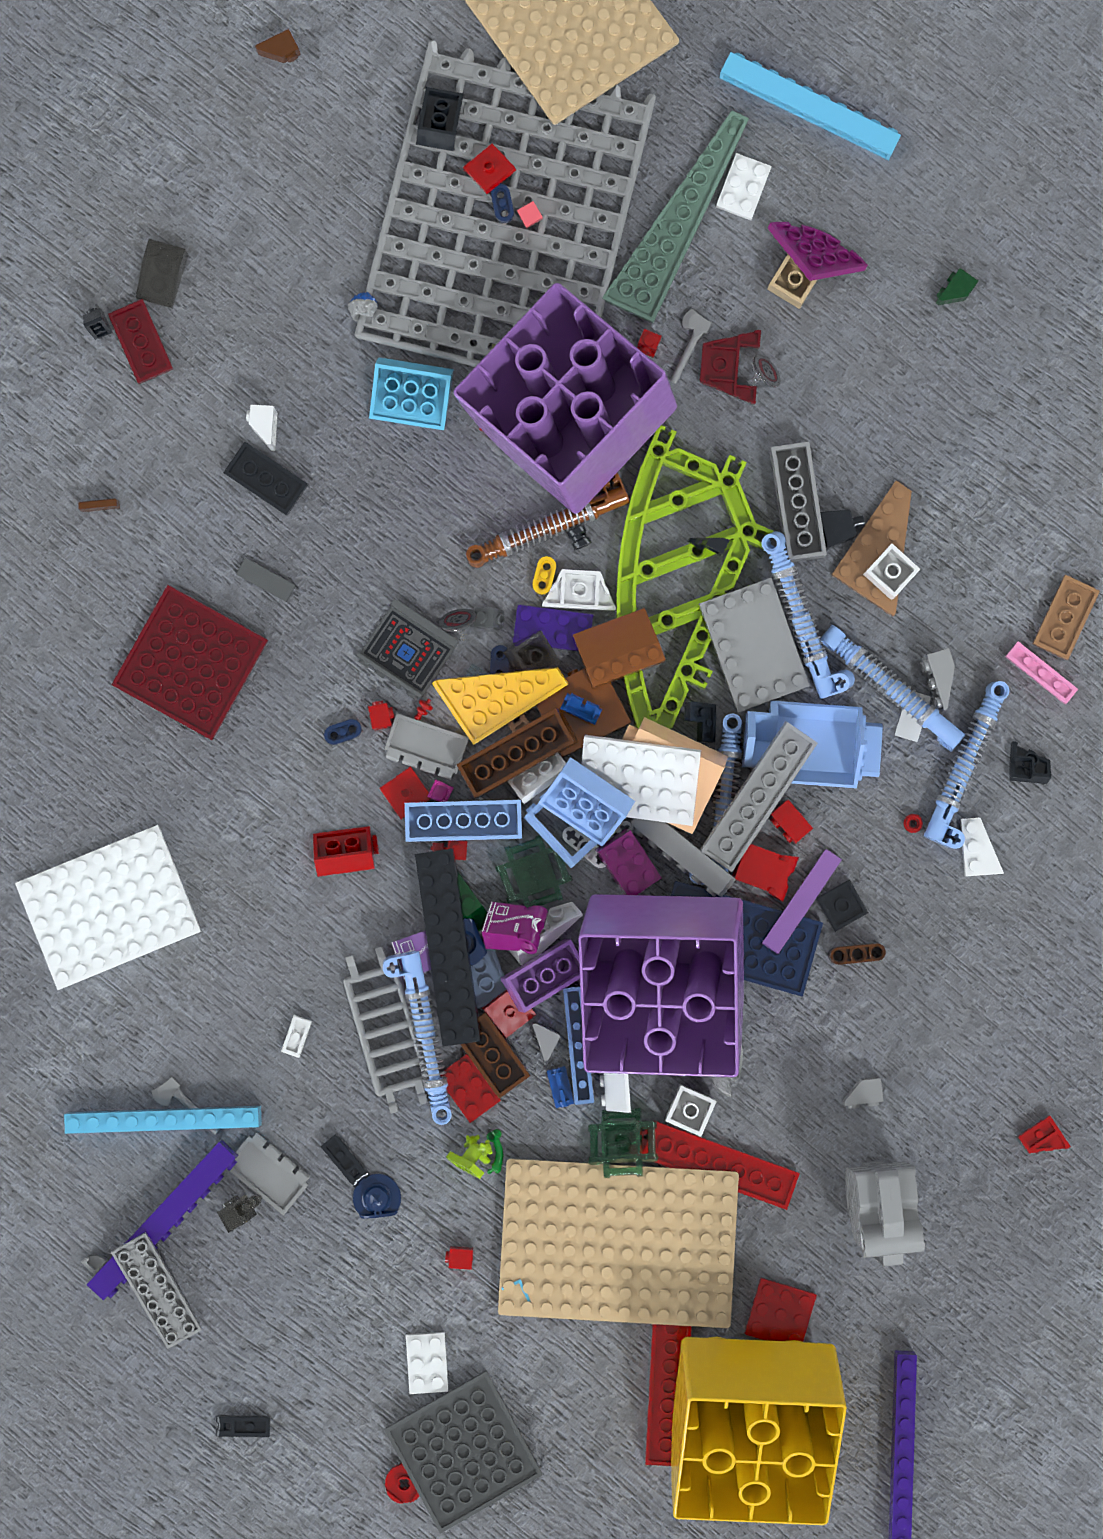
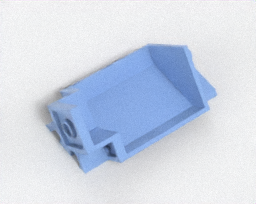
M770 701L769 713L752 711L745 713L742 767L754 768L786 721L818 743L792 781V784L857 788L858 781L862 780V776L879 777L883 723L866 722V715H863L862 707Z

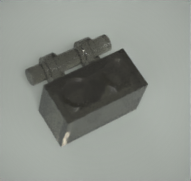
M246 1194L241 1197L236 1195L221 1205L222 1209L217 1214L228 1233L257 1215L254 1208L261 1203V1195L254 1194L249 1199Z

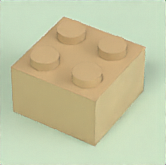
M788 254L767 290L800 309L817 280L810 281Z

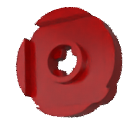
M399 1463L392 1467L385 1479V1488L390 1499L399 1504L411 1503L417 1500L419 1494L403 1464ZM400 1480H409V1487L404 1486L401 1488Z

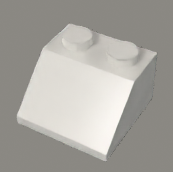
M250 405V410H247L246 414L247 422H249L254 432L270 450L275 451L278 415L274 406Z

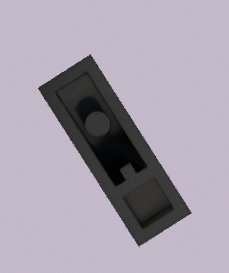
M92 308L86 312L87 314L83 315L84 327L95 340L112 333L101 308Z

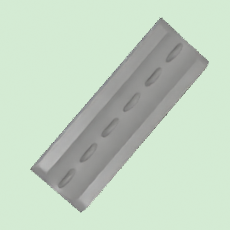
M146 1232L111 1251L167 1349L202 1330L197 1318Z

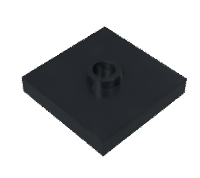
M850 879L816 898L835 932L869 913Z

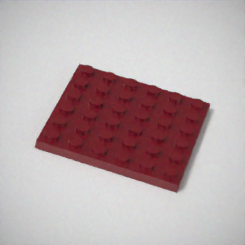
M167 585L111 685L213 741L267 645L268 640Z

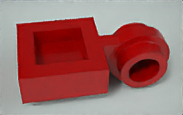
M449 840L448 848L444 847V843H433L430 850L438 851L454 848L455 860H466L468 841Z

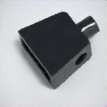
M850 510L820 512L827 550L857 536L856 529L865 526L863 515L852 518Z

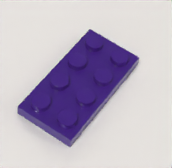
M518 605L513 643L579 652L573 634L592 628L593 614Z

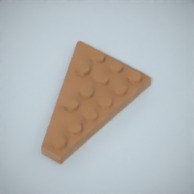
M898 481L894 482L832 573L833 577L892 617L896 613L898 594L891 600L863 574L891 544L904 554L912 491Z

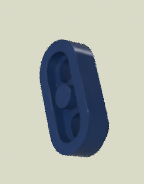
M499 184L491 191L494 213L499 222L508 223L514 217L510 190L506 185ZM498 193H503L504 197L498 198L497 195ZM506 211L508 215L503 217L501 213Z
M503 645L495 646L491 651L490 674H496L498 670L507 673L509 672L510 652ZM502 651L504 653V656L502 658H498L496 655L497 652Z
M349 719L329 726L324 732V738L329 744L337 745L360 736L362 726L357 720ZM355 726L356 731L353 733L349 732V727ZM333 732L338 734L336 739L331 738Z

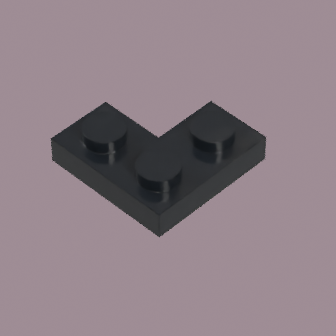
M685 702L684 721L697 722V742H715L716 704Z

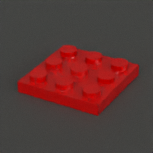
M760 1277L744 1334L766 1341L796 1340L803 1342L817 1294Z

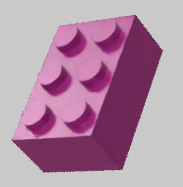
M627 828L606 841L603 846L595 849L624 895H638L662 878L632 831Z

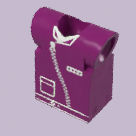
M491 902L482 929L486 949L520 951L521 949L528 954H535L540 943V933L545 926L548 916L547 909L542 906L526 908L522 905Z

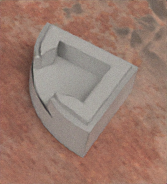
M91 1255L83 1259L81 1263L96 1275L109 1259L101 1255Z

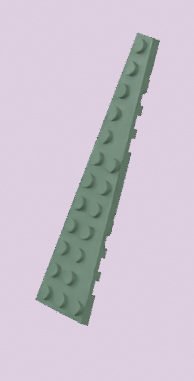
M734 111L730 112L703 154L698 158L694 167L687 174L685 180L678 187L653 223L651 229L644 236L642 242L635 249L617 278L604 294L602 299L605 302L652 324L654 323L749 118Z

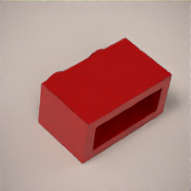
M788 799L770 814V822L775 828L780 827L784 832L782 836L789 843L793 842L796 844L813 829Z

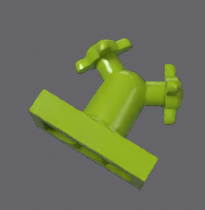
M466 1135L464 1147L467 1150L464 1154L459 1156L450 1151L446 1158L457 1168L480 1179L484 1172L475 1163L478 1159L484 1164L491 1162V1159L487 1157V1154L493 1153L490 1140H486L485 1143H480L479 1145L477 1140L480 1139V1135Z

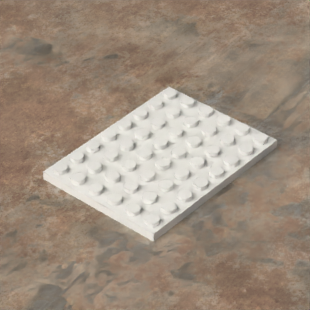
M159 825L15 883L57 990L202 932Z

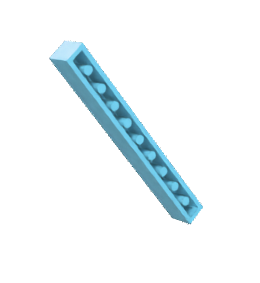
M730 52L720 72V79L888 161L901 135L894 128H886L875 119H867L861 112H853L847 109L846 105L831 101L826 95H818L811 88L796 84L791 78L785 79L779 76V73L775 70H767L756 61L750 62L740 53L734 54Z
M261 1106L68 1112L64 1114L65 1134L249 1128L260 1127L262 1125Z

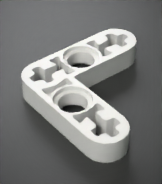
M623 821L614 831L617 834L621 832V825L624 827L628 825L632 833L634 828L630 822ZM567 827L563 831L564 841L577 852L580 850V845L583 842L590 841L587 836L574 827ZM574 830L576 832L575 836L578 839L580 835L584 838L578 843L577 847L573 845L576 843L574 839L567 840V831L571 832ZM596 845L584 857L594 866L604 868L606 866L603 863L599 865L596 863L597 858L595 857L598 854L595 849L599 847Z

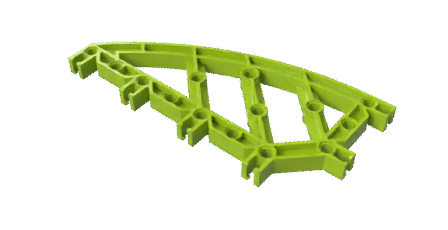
M663 425L656 430L640 468L625 520L617 573L616 618L636 611V585L716 555V553L704 548L702 550L703 553L696 556L692 552V549L696 546L688 544L638 563L644 524L722 495L734 527L706 537L730 540L725 551L729 549L710 594L649 617L656 635L694 620H699L660 708L652 711L642 671L623 677L633 719L638 729L644 717L672 729L689 691L686 682L703 690L706 688V682L701 683L693 678L695 671L707 674L709 678L713 672L694 663L702 660L711 641L699 603L708 601L716 596L719 597L733 590L750 552L748 544L765 551L762 547V542L754 537L757 532L764 535L774 532L755 522L739 482L747 462L743 460L741 463L739 462L738 466L740 469L737 474L728 471V467L732 461H735L736 457L729 455L722 472L719 473L717 465L680 448L669 451L677 432L671 430L668 433L671 437L664 444L658 441L660 432L662 433L666 428ZM660 447L663 450V454L655 455L653 449ZM694 462L698 465V469L692 471L688 468V464ZM662 465L700 481L650 501ZM726 477L731 478L733 484L726 486L723 483V479ZM680 497L683 503L677 506L673 503L672 499ZM743 528H751L753 534L751 536L744 535ZM734 562L738 568L735 571H730L727 564ZM644 566L651 567L652 574H643L642 568ZM669 616L672 619V624L664 625L661 620L662 617ZM698 632H705L707 639L700 641L697 638ZM682 667H690L692 670L691 675H683L681 672ZM668 701L675 702L676 710L669 711L666 708V703Z

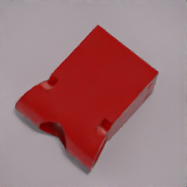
M750 844L734 868L732 876L736 881L764 890L783 902L788 890V877L795 871L799 857L780 855Z

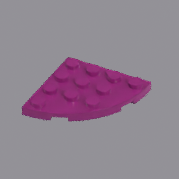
M770 222L768 230L772 233L773 237L810 281L865 271L868 266L853 250L849 252L840 245L841 241L823 231L806 225H801V227L791 226L790 222Z

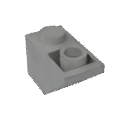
M881 1078L859 1079L842 1100L843 1105L848 1106V1109L859 1108V1104L866 1103L867 1106H878L879 1102H883Z

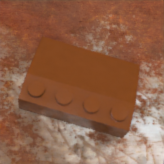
M645 608L573 634L593 689L666 661Z

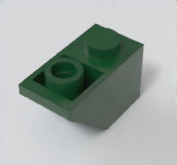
M961 268L957 273L953 271L947 279L949 282L946 288L942 286L936 296L939 299L936 304L944 305L965 301L978 283V280Z

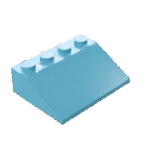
M378 357L375 363L369 419L444 430L454 369Z

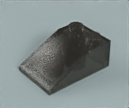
M148 239L143 256L136 298L173 309L188 258L186 249Z

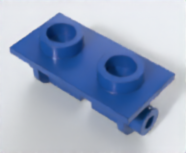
M567 693L560 709L595 725L602 711L599 705L589 701L584 705L582 704L583 698L573 693Z
M566 1067L547 1070L555 1107L563 1108L574 1104Z

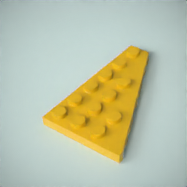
M558 667L438 679L432 682L473 745L569 684Z

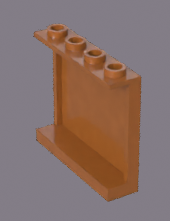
M585 668L580 671L575 669L567 673L568 677L565 679L569 684L536 705L541 716L556 708H561L567 693H573L583 698L582 704L585 705L589 701L599 705V708L602 709L595 725L561 709L578 740L577 743L559 752L562 758L583 748L585 735L605 737L631 723L611 682L593 689Z

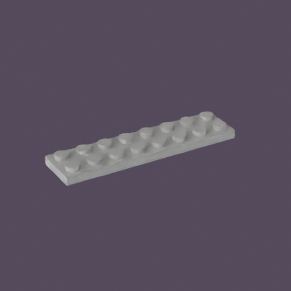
M785 721L700 848V851L732 872L818 743Z

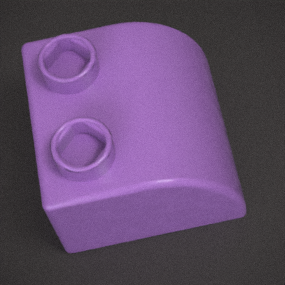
M559 283L553 284L454 389L456 399L485 434L519 467L575 514L579 513L677 408V403L665 371Z
M592 895L589 898L578 938L584 1070L589 1073L736 1077L740 1066L743 1027V901L740 898Z

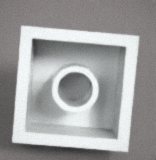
M891 544L863 575L892 600L917 574L920 568L897 547Z
M679 1084L666 1114L665 1121L701 1137L716 1104V1100Z

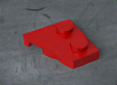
M1050 1115L1017 1136L1028 1153L1069 1149L1071 1147Z

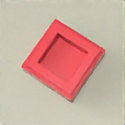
M534 201L517 210L526 228L543 219Z

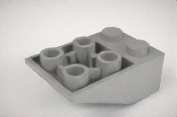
M949 648L928 654L921 658L922 662H920L921 670L923 673H926L928 678L926 680L927 689L929 692L932 691L934 697L932 705L939 709V713L948 708L955 669Z

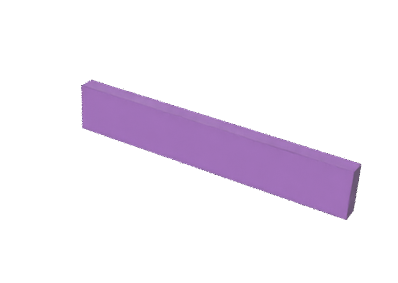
M825 849L762 942L763 945L779 954L842 859Z

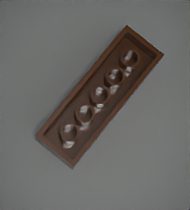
M556 708L458 763L457 767L474 798H478L572 746L578 740L561 709Z

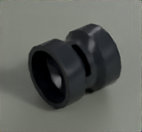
M584 525L567 532L568 537L573 541L574 551L592 543L586 535Z

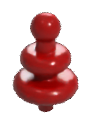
M428 698L427 701L419 700V704L422 707L416 708L418 714L414 716L415 720L420 721L422 715H427L428 712L426 710H433V706L430 704L431 699Z

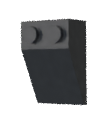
M426 87L417 129L416 145L454 151L463 93Z

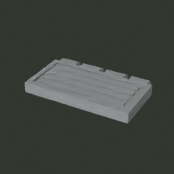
M396 713L384 750L388 751L387 759L399 762L402 755L404 756L402 764L417 768L418 763L422 762L420 770L435 775L436 769L440 768L438 776L451 780L453 773H458L459 768L457 764L462 761L469 738Z
M258 1132L253 1138L249 1135L235 1152L239 1156L235 1159L237 1161L236 1165L230 1171L284 1216L309 1184L306 1182L311 1176L301 1168L294 1173L293 1170L297 1165L286 1156L280 1161L278 1158L282 1152L271 1143L265 1149L263 1146L267 1140Z

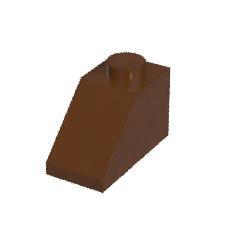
M289 29L255 45L258 55L281 63L293 62L301 55Z

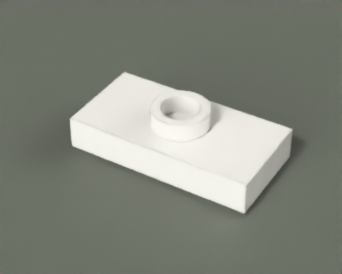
M293 1015L281 1052L300 1058L312 1024L311 1020Z

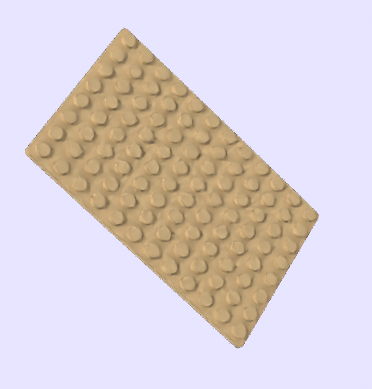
M464 0L554 125L679 43V38L651 0Z
M508 1159L506 1163L498 1313L506 1316L729 1328L731 1326L738 1173L734 1171ZM521 1279L523 1291L528 1294L530 1301H527L520 1284L515 1285L513 1282Z

